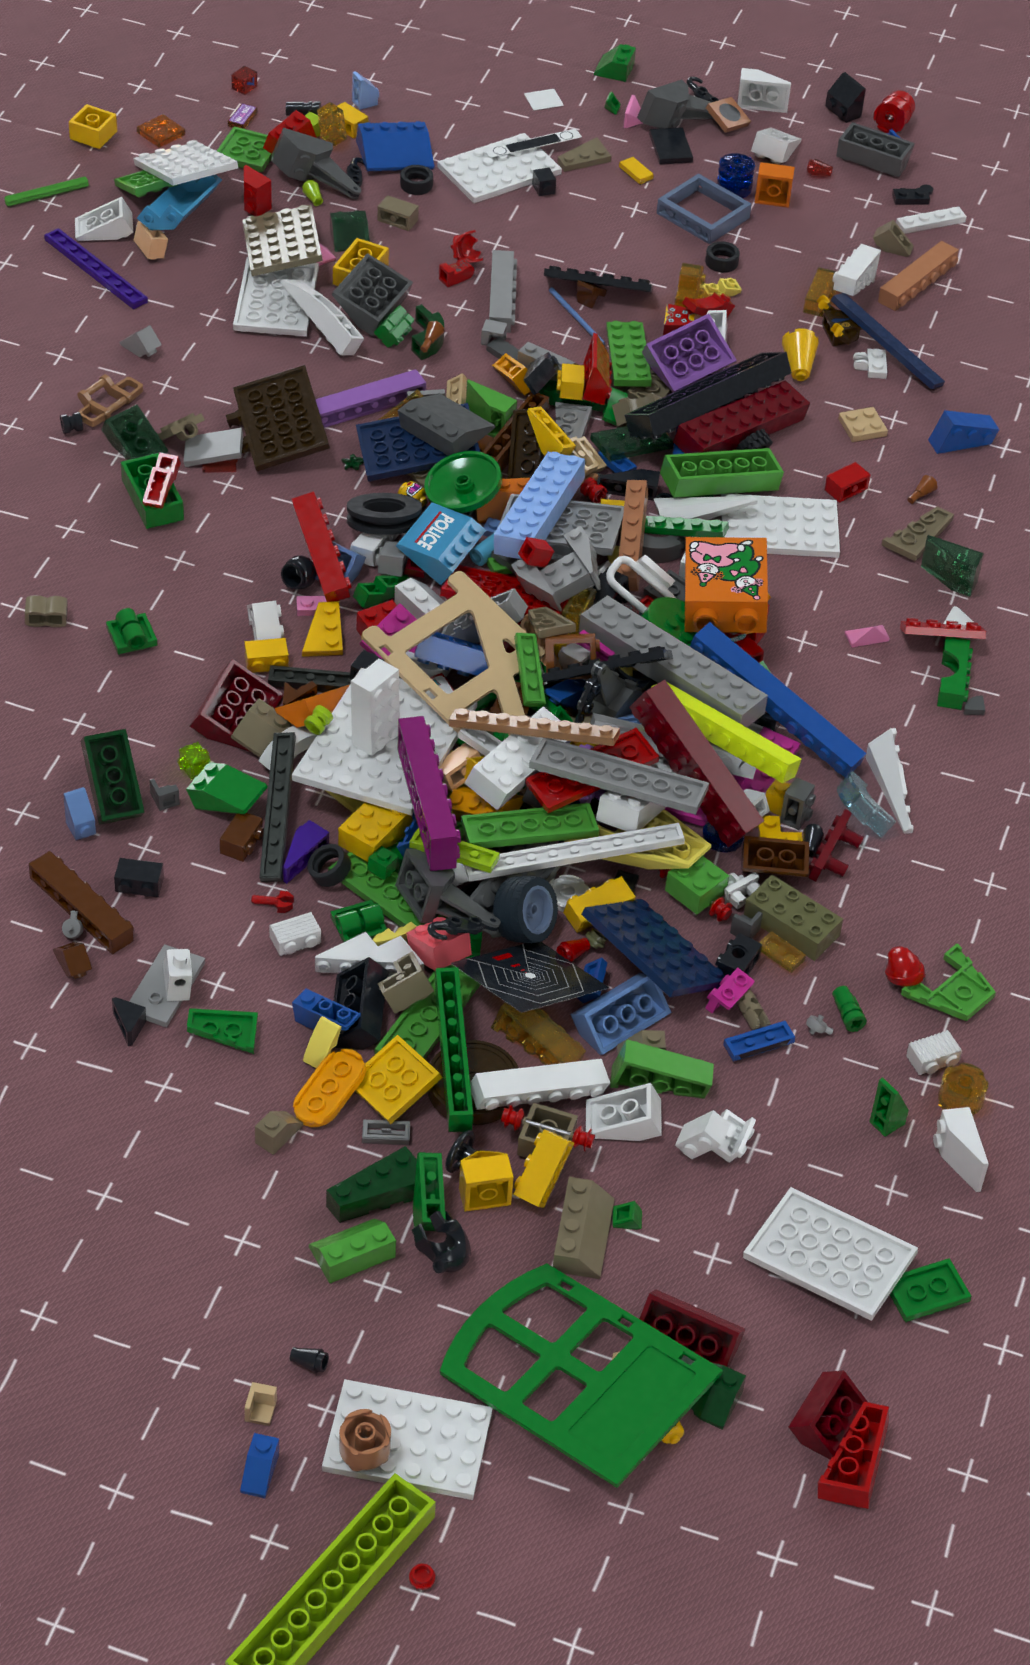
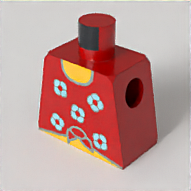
M667 304L663 336L696 320L694 319L695 313L686 307Z

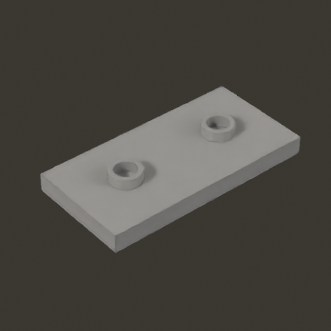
M164 944L129 1002L146 1007V1021L167 1028L182 1001H167L163 961L166 950L177 948ZM190 953L192 986L205 965V958ZM182 979L176 980L175 984L181 985Z

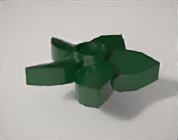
M354 454L350 455V459H341L343 463H346L345 470L350 467L359 470V465L364 463L363 458L356 457Z

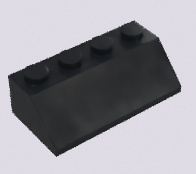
M370 957L337 974L333 1001L360 1013L361 1016L348 1030L340 1031L337 1045L334 1048L364 1050L380 1041L385 997L378 983L387 978L388 970Z

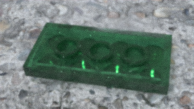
M627 426L591 433L590 440L609 461L672 449L674 446L673 440L665 432L662 433V437L657 439H651L650 437L639 439L638 437H630Z

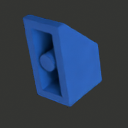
M254 1433L246 1458L240 1493L266 1498L279 1457V1438Z

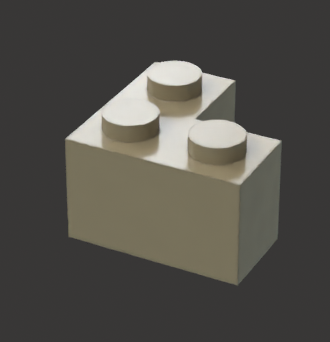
M413 951L394 961L393 964L397 973L378 983L382 994L395 1014L408 1009L411 1004L427 998L430 993L434 992L425 971Z

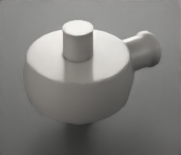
M70 911V918L63 923L62 932L67 938L76 939L83 933V924L77 919L78 911Z
M820 1014L818 1017L811 1015L806 1021V1025L811 1028L809 1031L811 1034L815 1032L822 1034L825 1032L831 1035L833 1028L827 1026L823 1021L824 1016Z

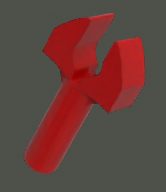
M280 890V894L275 897L253 895L251 902L253 904L274 905L277 907V913H286L293 909L294 896L288 891Z

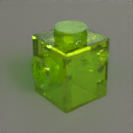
M199 742L179 749L177 762L180 769L184 770L192 780L210 762V756L205 748L203 749Z

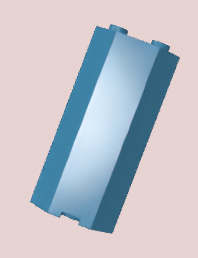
M215 174L200 178V180L196 179L178 184L175 187H169L150 206L147 205L137 219L150 230H174L214 192L222 179Z

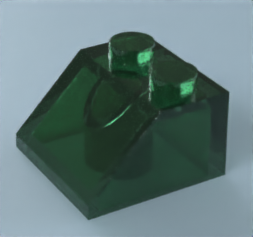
M356 210L330 213V233L335 252L346 251L356 238L370 242L368 220L365 211Z

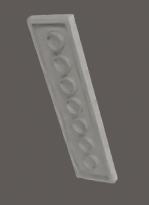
M543 738L529 762V768L540 772L553 774L561 778L578 781L582 784L592 785L695 815L709 787V783L550 738Z

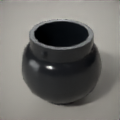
M303 555L290 558L281 569V579L291 589H305L311 586L317 575L313 561Z

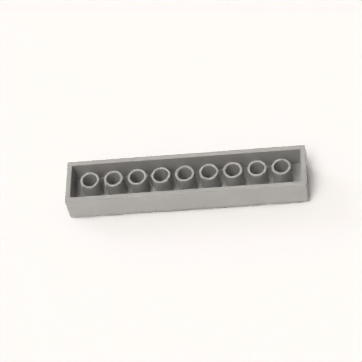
M608 595L581 614L579 633L582 630L589 634L595 633L596 639H600V642L615 652V655L620 654L621 658L627 657L628 652L640 650L641 653L649 652L648 648L656 646L672 650L673 659L648 664L636 663L637 665L633 666L657 683L665 680L745 727H748L765 714L767 694Z

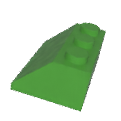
M374 1218L309 1244V1248L330 1284L395 1258L396 1239L385 1222Z

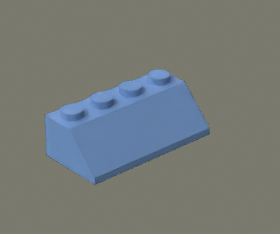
M638 973L570 1015L579 1035L600 1055H603L615 1048L619 1043L669 1015L671 1010L662 990L644 973Z

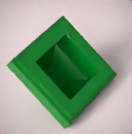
M609 92L604 108L616 115L621 103L613 92Z

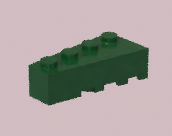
M406 1146L327 1189L326 1207L338 1222L341 1223L367 1215L369 1211L375 1209L384 1210L390 1208L391 1204L401 1201L403 1203L413 1201L416 1157Z

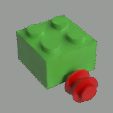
M704 856L697 860L690 868L659 869V876L661 878L667 877L665 891L695 914H699L710 906L709 914L711 916L717 914V921L719 922L727 920L731 916L732 904H724L725 899L722 897L725 895L724 889L728 886L729 875Z

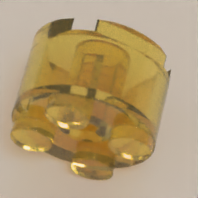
M960 1063V1066L955 1067L953 1065L949 1066L943 1073L938 1092L940 1108L946 1110L970 1107L972 1116L978 1113L983 1107L989 1084L988 1080L986 1081L984 1077V1072L980 1068L968 1063Z

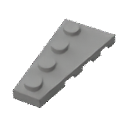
M555 402L556 424L569 438L575 436L577 438L584 437L592 414V407Z

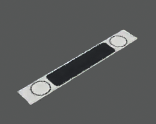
M571 129L484 150L492 158L581 138L582 136L576 129Z

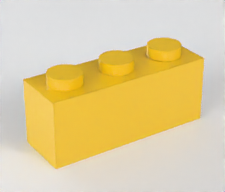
M622 876L615 880L612 878L600 887L588 889L585 894L580 896L574 895L569 898L563 913L578 933L593 926L581 915L585 907L624 901L630 902L634 901L636 896Z
M545 1129L537 1135L534 1141L536 1147L524 1162L525 1170L522 1176L516 1179L513 1194L541 1208L545 1207L574 1145V1142Z

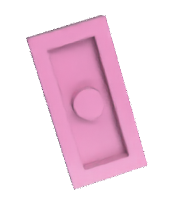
M297 596V616H314L318 603L327 602L325 596Z

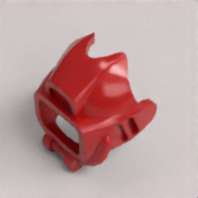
M476 230L454 236L453 245H450L451 249H453L454 259L456 258L457 261L465 259L469 263L483 261V258L478 259L481 251L473 249V245L478 239L471 234L475 233Z

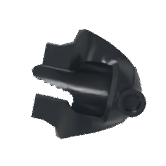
M436 1211L429 1217L437 1232L446 1233V1240L441 1243L429 1241L422 1224H419L412 1229L417 1250L425 1254L433 1262V1270L436 1273L459 1271L466 1266L470 1259V1242L458 1220H453L448 1211H445V1220L441 1212Z

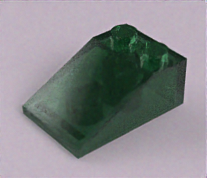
M138 404L106 419L101 429L110 444L126 460L159 454V452L166 454L169 451Z
M928 535L921 567L951 591L970 597L978 583L984 553Z

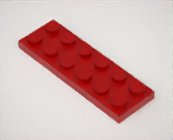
M637 727L621 734L614 746L599 744L590 749L647 766L659 762V755ZM539 772L526 778L527 787L547 813H551L601 789L545 772Z

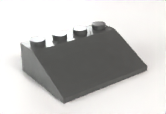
M367 253L333 291L332 296L357 327L374 336V331L383 320L407 298L413 282Z
M440 393L412 399L398 410L401 428L448 456L467 451L495 428V425Z

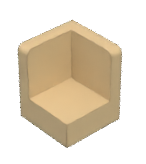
M252 1382L245 1404V1422L270 1425L277 1402V1387Z

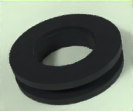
M396 493L360 495L350 499L347 503V524L357 531L369 534L394 535L407 533L421 516L422 504L413 497Z

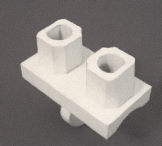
M756 872L745 878L743 875L738 876L735 873L728 874V886L724 889V904L731 903L736 909L744 906L747 899L744 895L748 894L750 896L760 887L758 884L759 875Z

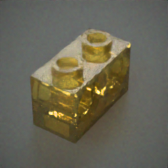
M331 102L317 109L321 138L333 143V146L346 140L347 134L343 110Z

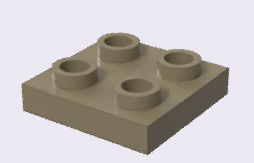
M194 413L189 414L160 428L161 433L157 434L156 438L160 442L176 434L177 438L181 441H187L197 435L198 427L196 424L205 419L202 413L196 416ZM185 429L188 430L189 435H187V434L185 433V431H184Z

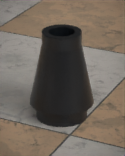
M809 824L803 830V841L809 842V857L816 855V851L824 837L822 827L816 824Z
M293 1347L290 1353V1361L314 1373L324 1372L328 1365L329 1354L324 1352L323 1349Z

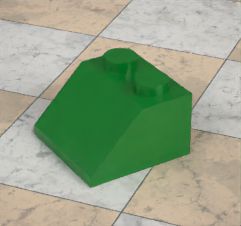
M619 44L602 56L594 75L626 82L635 63L636 47Z

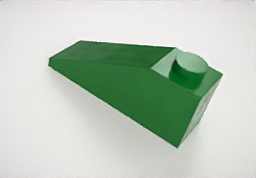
M882 1077L878 1082L869 1122L886 1137L906 1124L909 1109L899 1092Z
M419 1152L417 1154L413 1197L414 1228L422 1224L424 1231H436L429 1216L436 1211H440L446 1220L442 1153Z

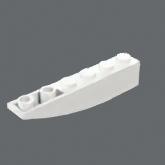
M282 279L281 283L285 290L292 295L295 302L302 307L305 314L316 324L315 326L326 336V340L335 347L336 352L342 356H354L364 337L344 313L330 300L311 287L297 280Z

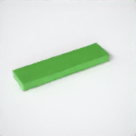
M516 633L514 639L523 705L528 707H544L546 700L537 636L533 633Z

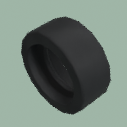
M422 165L407 166L400 173V186L404 192L412 195L426 194L433 187V172L428 167ZM418 178L422 179L423 181H412L410 179Z
M714 242L707 247L705 262L710 269L716 272H730L737 268L740 252L730 242ZM717 255H724V256H728V257H730V258L722 259V258H718V257H716V256H717Z
M327 844L318 848L311 855L307 869L316 883L323 887H331L346 878L351 869V860L339 845ZM338 858L336 865L331 870L320 873V870L327 861Z

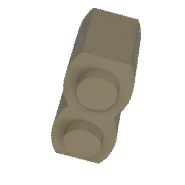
M38 595L26 597L25 625L32 627L44 625L50 627L66 626L67 598L61 596L46 598Z

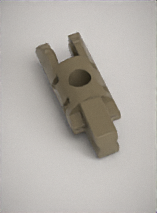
M749 989L736 1003L752 1030L771 1025L756 996Z

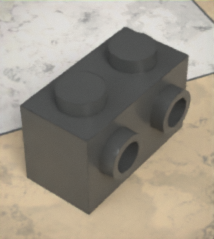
M797 777L794 779L784 795L780 818L781 823L800 830L804 822L810 820L813 814L811 806L816 799L814 794L815 785Z

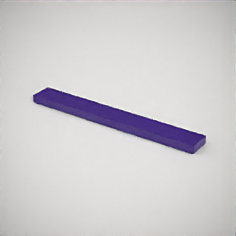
M59 228L44 235L46 242L133 310L148 303L147 296Z

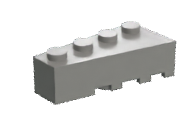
M515 588L491 597L516 623L524 618L528 606ZM470 613L459 617L444 627L442 634L475 644L480 642L473 616Z

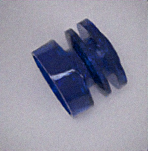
M739 153L723 156L719 161L716 184L741 198L749 196L753 187L755 162L752 158Z

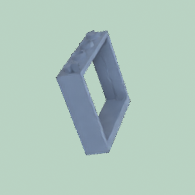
M698 173L660 197L657 204V214L706 243L711 244L748 220L752 204ZM699 191L732 210V212L714 224H710L680 207L677 203L694 192Z

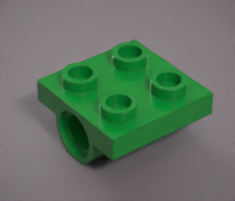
M124 608L116 614L115 620L106 622L107 631L118 655L158 646L157 638L146 613L136 615L133 609Z
M372 900L330 911V917L343 943L364 932L373 940L378 933H382L387 929L380 905L378 903L374 904Z

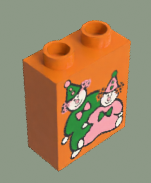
M686 537L685 632H699L711 622L721 632H738L743 634L767 633V538Z

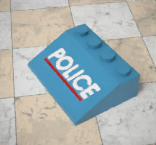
M431 503L397 543L396 547L437 583L442 585L486 530L472 517Z

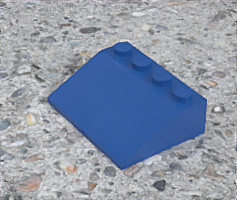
M425 122L358 123L356 143L367 171L402 170L410 165H422L429 169H434L430 137Z
M436 632L416 645L414 657L418 658L417 661L429 665L430 662L438 664L437 667L449 671V668L458 670V674L469 677V674L477 676L488 669L482 646Z

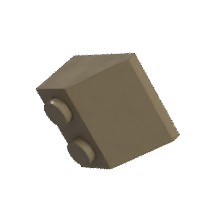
M259 698L243 717L231 738L258 757H261L264 750L273 741V734L281 733L293 724L277 714L273 707Z

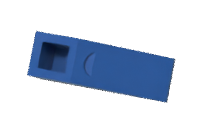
M567 679L545 689L544 693L549 695V700L556 705L561 704L566 708L570 707L577 710L576 706L582 693L585 691L584 685L586 681L583 679Z
M305 989L292 1002L295 1022L312 1030L315 1029L322 1016L340 1025L341 1030H348L361 1016L360 1013L309 989Z

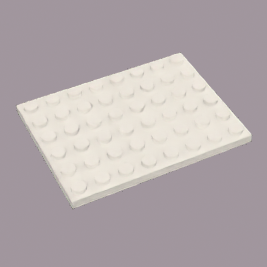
M361 668V669L359 670V672L357 673V675H359V674H360L362 671H364L365 669H364V668ZM399 678V718L424 716L426 724L430 725V739H434L435 742L434 754L438 753L439 769L456 743L458 733L452 727H449L403 679ZM350 684L332 712L333 720L330 724L325 725V730L321 735L316 736L292 773V781L412 816L414 810L397 750L398 736L389 741L383 749L377 751L372 756L352 745ZM429 690L425 692L432 700L435 698ZM477 702L468 707L467 710L475 711Z

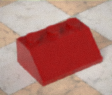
M294 111L268 133L263 148L272 154L283 128L317 138L310 119L299 111Z

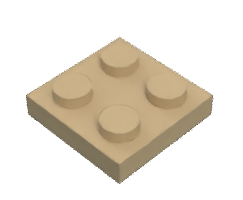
M874 407L839 413L838 419L852 442L887 436L888 430Z

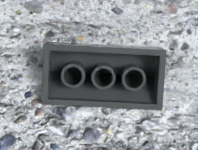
M852 122L839 138L836 156L858 163L861 166H867L876 171L899 177L907 166L915 143Z

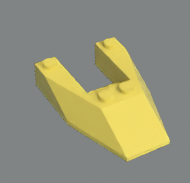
M663 809L642 829L679 823L685 838L684 844L602 859L644 869L690 868L710 850L711 844ZM598 825L599 836L627 832L619 828L613 832ZM588 838L571 839V840H566V841H564V842H570V841H576V840H582V839H588Z

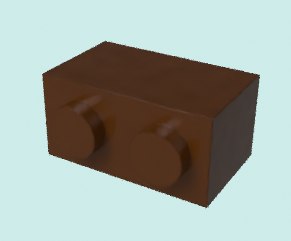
M249 813L236 814L219 839L220 854L244 862L246 857L253 853L256 842L261 840L264 835L263 818Z

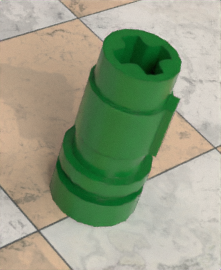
M847 986L837 987L832 992V996L846 1029L849 1032L861 1030L867 1024V1019L861 1007H859L855 996H853Z

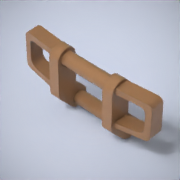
M102 375L99 381L86 390H81L77 393L79 400L84 405L78 411L81 414L82 422L95 427L109 419L112 413L123 405L131 403L143 392V384L131 377H126L117 384H114L108 375ZM126 386H131L135 388V390L129 393L123 390V388H125ZM102 387L105 388L110 396L117 399L116 402L107 408L91 398V395ZM89 412H91L92 414L96 415L97 417H95V418H90V417H88V416H86V415H87Z

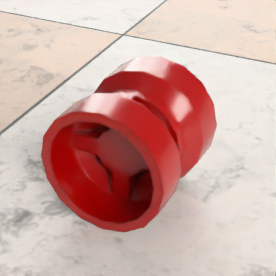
M590 477L582 483L580 493L585 497H589L593 503H600L601 499L605 498L607 489L601 484L598 485V482Z

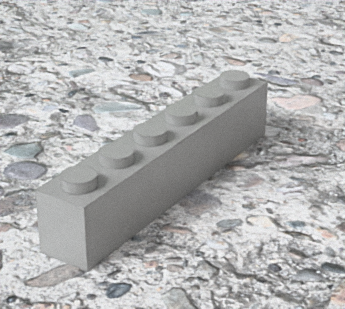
M493 250L489 320L507 323V333H510L511 325H515L517 259H514V251Z

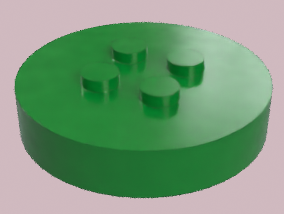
M660 597L655 599L641 616L688 646L691 645L694 635L698 633L685 632V602L676 598Z

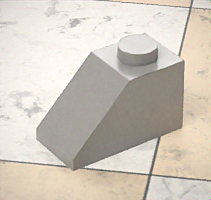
M150 325L119 342L121 346L138 357L145 354L149 357L157 352V347L162 345Z

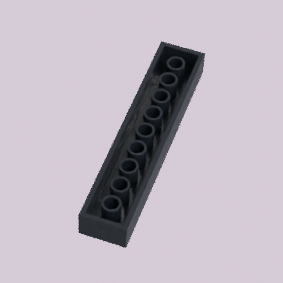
M761 352L625 414L630 437H638L639 439L647 437L651 439L660 438L662 433L675 431V427L716 410L718 407L728 405L733 400H740L746 394H754L758 392L759 388L771 386L772 382L784 380L785 376L792 373L787 352Z

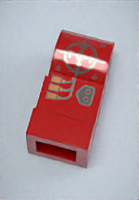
M460 259L450 265L445 262L439 266V280L447 287H451L470 279L475 269L465 259Z

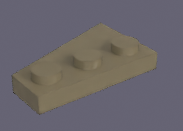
M598 137L558 156L557 162L563 171L566 172L611 162L612 156Z
M548 607L528 610V618L539 639L576 631V623Z

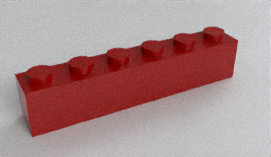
M314 491L292 498L291 500L326 601L336 602L351 597L349 589L352 586L349 577L344 578L343 573L346 572L343 561H338L337 557L341 556L338 546H333L332 541L335 540L332 529L328 530L326 527L330 524L326 513L322 514L321 512L324 509L321 498H316Z

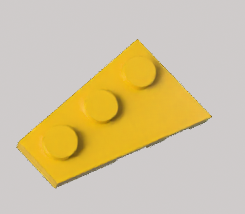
M339 601L318 603L302 650V656L343 655Z

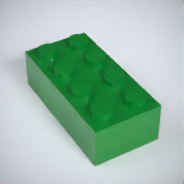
M158 453L121 462L122 481L146 529L184 520L183 501L174 483L170 487L163 509L143 505L142 501L152 468L156 466Z

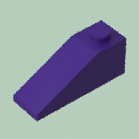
M311 820L297 828L283 867L284 883L290 882L307 867L311 855L318 848L329 844V832Z

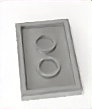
M242 428L200 434L185 441V467L241 458Z

